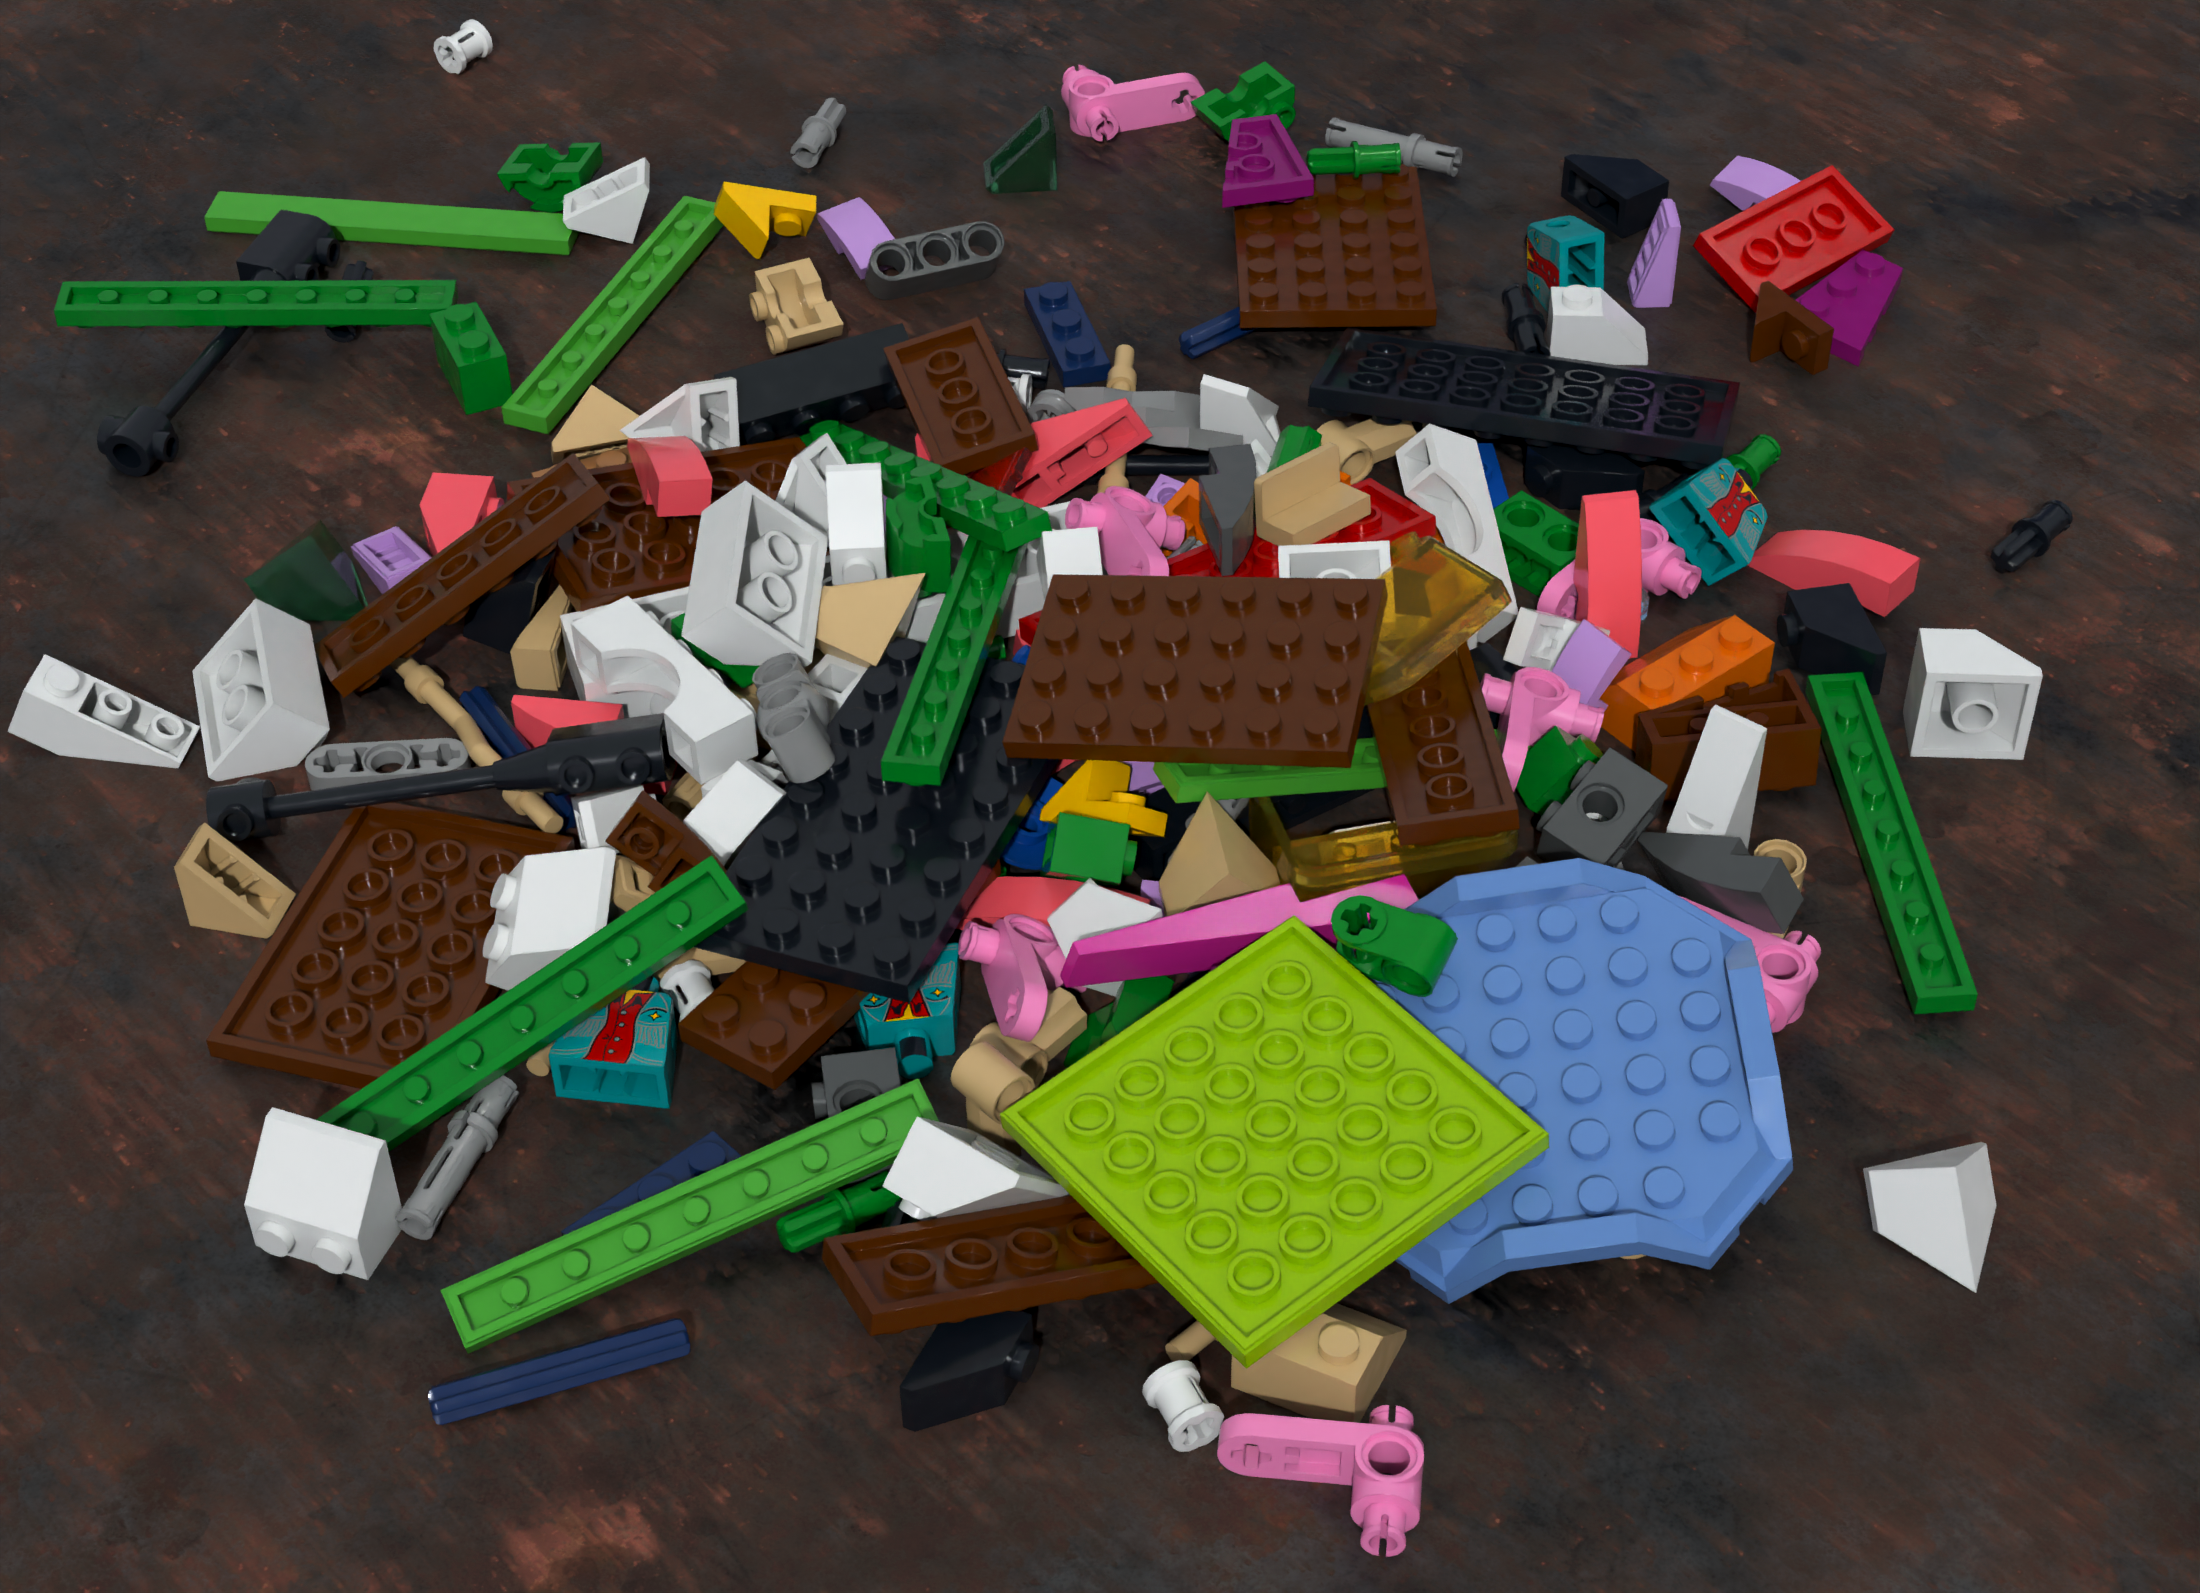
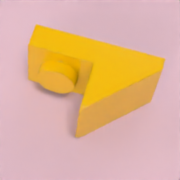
M724 181L714 205V215L754 258L760 260L769 238V231L776 232L782 236H806L816 214L817 196Z
M1087 760L1043 806L1039 820L1050 823L1061 812L1130 825L1129 835L1164 837L1168 814L1146 808L1145 797L1127 793L1131 773L1130 767L1127 764L1117 761Z

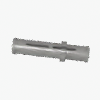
M1336 117L1332 118L1329 122V125L1335 127V130L1331 128L1326 130L1325 142L1328 147H1350L1352 141H1357L1358 145L1399 143L1401 163L1407 167L1423 168L1454 177L1459 170L1453 167V164L1461 166L1463 152L1460 147L1427 141L1424 135L1418 133L1406 136L1344 121Z
M502 1075L474 1094L464 1110L454 1114L448 1124L449 1134L421 1177L414 1192L396 1216V1221H400L398 1226L405 1233L420 1240H428L433 1236L441 1218L466 1181L476 1161L482 1153L490 1151L498 1139V1125L519 1096V1091H515L517 1086L511 1079Z

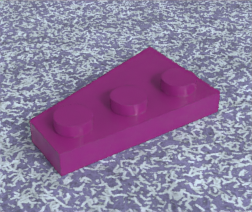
M1277 114L1232 120L1228 161H1226L1225 183H1223L1222 208L1270 201L1289 203L1300 197L1314 196V178Z
M1861 250L1796 299L1797 302L1834 328L1831 354L1859 367L1868 342L1871 343L1876 333L1877 324L1881 316L1885 315L1901 284L1903 268L1885 260L1878 254Z

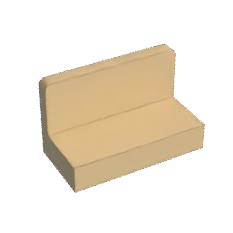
M1331 442L1323 444L1257 477L1254 481L1257 536L1277 546L1314 544L1371 514V496L1340 482L1339 446Z

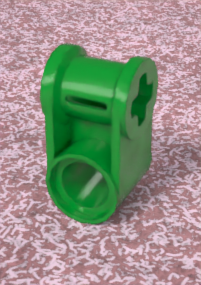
M1359 895L1345 899L1334 909L1331 918L1333 934L1338 939L1336 949L1342 957L1366 977L1392 985L1402 992L1418 997H1427L1432 994L1458 940L1456 933L1449 925L1433 916L1413 913L1368 896ZM1367 913L1370 914L1369 916H1370V922H1371V924L1368 922Z

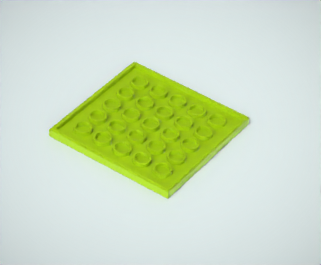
M1295 915L1000 1113L1002 1128L1246 1369L1549 1148L1548 1132Z

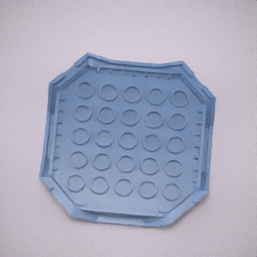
M1582 858L1455 876L1404 909L1413 913L1427 914L1443 921L1451 927L1458 938L1432 994L1427 997L1413 996L1398 990L1392 985L1371 978L1368 979L1548 1132L1549 1148L1395 1261L1409 1270L1413 1280L1448 1304L1507 1272L1639 1254L1710 1270L1740 1235L1739 1226L1760 1202L1765 1205L1793 1171V1157L1780 1072L1760 966L1752 939L1646 876Z

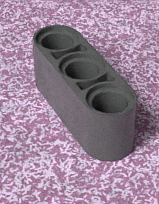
M977 221L882 242L872 250L865 274V285L875 297L882 300H893L986 279L996 270L1004 247V236L994 224L986 221ZM970 247H984L990 255L979 256L971 251ZM934 255L942 259L945 264L934 266L929 264L924 257ZM889 265L894 267L899 274L888 276L883 274L878 267Z

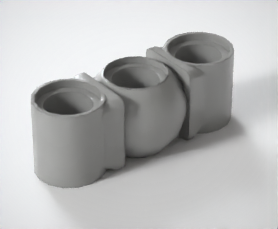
M785 653L772 657L760 665L752 676V681L757 688L756 696L760 702L756 722L760 734L769 743L789 780L793 783H805L824 774L835 761V754L830 747L831 740L827 733L830 717L827 701L815 689L796 654Z

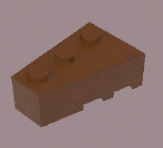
M1789 668L1774 672L1773 682L1749 689V685L1745 682L1729 686V695L1704 703V699L1698 695L1638 714L1635 764L1668 785L1663 802H1677L1710 710L1715 704L1767 728L1757 791H1788L1794 787L1816 785L1821 726Z

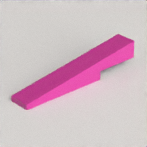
M1405 874L1304 902L1299 901L1292 886L1288 883L1075 941L1072 943L1060 977L1065 987L1069 988L1210 970L1212 966L1221 965L1294 915L1337 951L1338 939L1333 934L1331 918L1334 909L1340 902L1349 897L1361 895L1406 909L1419 899ZM1367 913L1368 922L1371 924V922H1370V916H1369L1370 914Z

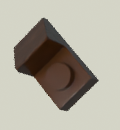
M1770 281L1763 282L1760 285L1749 361L1756 362L1781 351L1807 372L1815 375L1828 369L1834 328Z

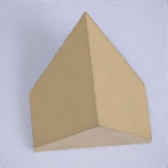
M591 384L552 441L551 457L553 464L560 463L572 453L578 459L599 455L608 450L626 448L629 437L619 430L638 418L639 415Z
M926 573L835 586H823L814 646L825 655L830 654L866 668L870 665L877 666L886 653L888 645L894 641L896 636L905 638Z
M1207 791L1159 880V893L1164 914L1167 917L1277 887L1281 884L1276 867Z
M205 822L198 827L174 866L190 926L267 939L275 932L296 895L295 892L247 856L237 845L229 842Z

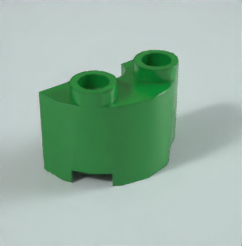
M1266 61L1239 75L1238 84L1231 92L1223 94L1218 88H1215L1190 102L1196 115L1228 142L1233 119L1277 114L1284 128L1287 129L1293 123L1296 116V111L1293 108L1295 85Z
M601 142L572 143L568 148L569 154L560 155L558 151L549 147L548 143L519 144L497 175L509 193L514 188L522 197L534 202L530 208L550 213L562 211L564 195L589 184L603 164Z
M930 474L906 481L903 493L894 499L888 497L886 500L887 566L894 577L926 573L918 598L927 597L932 593H946L951 582L950 538L943 517H934V515H937V496Z

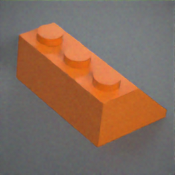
M1736 615L1689 628L1621 668L1600 697L1609 705L1604 711L1601 727L1636 753L1639 713L1698 695L1704 699V703L1728 696L1729 686L1741 682L1747 683L1749 689L1768 684L1775 642Z

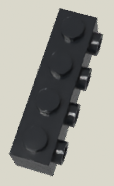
M903 323L715 374L714 379L736 378L740 446L769 442L793 433L805 435L810 433L809 429L811 426L822 421L843 420L851 422L862 418L871 411L885 407L897 409L906 406L889 369L883 350L885 347L909 340Z

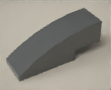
M1251 444L1209 448V475L1199 476V523L1221 576L1234 574L1245 559L1254 538L1256 528L1254 481L1257 477L1256 460Z
M1642 832L1637 840L1660 880L1674 894L1762 931L1784 934L1804 900L1780 857L1751 856L1740 837Z

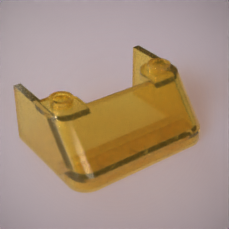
M1414 531L1390 543L1391 567L1375 578L1385 579L1388 598L1364 706L1394 696L1415 684L1512 602V599L1503 581L1431 536L1419 538Z
M1269 796L1249 798L1250 839L1276 867L1280 884L1290 883L1300 902L1405 874L1416 895L1427 894L1455 876L1500 870L1518 848L1519 829L1504 831L1492 837L1468 836L1441 840L1429 846L1416 844L1399 846L1394 823L1290 841Z

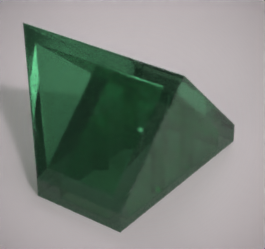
M1047 104L983 163L985 185L989 192L992 194L1057 190L1056 130L1053 109Z
M321 520L311 525L243 579L260 601L300 620L347 621L368 606L353 562Z

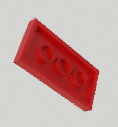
M1831 165L1700 233L1693 247L1756 313L1761 283L1770 281L1783 292L1790 295L1835 271L1861 250L1870 252L1887 243L1895 230L1846 178Z

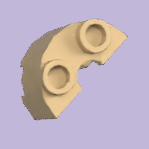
M810 257L755 271L757 291L749 294V302L755 320L757 322L765 320L767 326L766 338L773 355L826 342L831 338L842 335L843 322L832 300L826 301L821 279Z

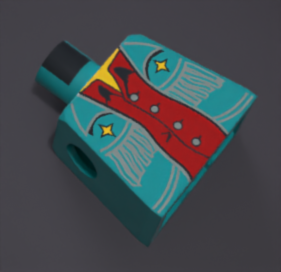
M1567 215L1533 222L1527 228L1524 240L1525 247L1527 248V282L1547 313L1549 311L1551 287L1583 285L1586 287H1600L1604 290L1605 233L1575 216Z
M1725 458L1719 459L1683 480L1649 506V509L1667 530L1674 542L1685 550L1686 557L1690 563L1701 568V577L1708 586L1747 566L1751 562L1768 518L1766 509L1751 491L1753 486L1751 476L1745 470L1734 468L1730 461Z
M958 943L945 945L910 1003L869 993L859 1003L860 1009L853 1015L866 1051L895 1047L898 1072L904 1078L919 1079L927 1076L933 1070L932 1057L952 1055L956 1051L961 998Z
M649 976L556 1039L549 1053L556 1097L670 1109L677 1050V1025L673 998L666 993L659 992L660 985L654 976Z

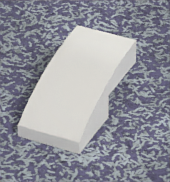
M1520 607L1503 660L1521 667H1536L1551 672L1565 646L1581 624V621ZM1596 626L1609 636L1610 630Z

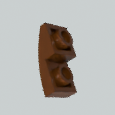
M643 790L605 840V842L654 875L648 888L655 893L711 855L725 874L727 871L719 859L693 831Z

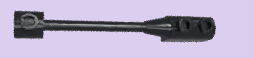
M281 209L237 259L236 264L240 281L319 280L318 268L321 265L334 267L340 257V243L336 239L331 227L319 217ZM223 326L154 408L137 406L125 418L114 415L106 416L101 422L97 434L99 451L106 455L116 469L134 477L147 474L158 460L172 462L179 450V438L170 421L250 326L238 328Z
M664 713L554 728L546 744L495 761L493 765L283 795H277L275 787L270 780L248 777L241 779L236 784L211 787L207 793L206 811L209 826L229 842L277 836L280 831L281 818L490 788L504 791L554 793L555 796L670 781L676 764L675 759L669 755Z

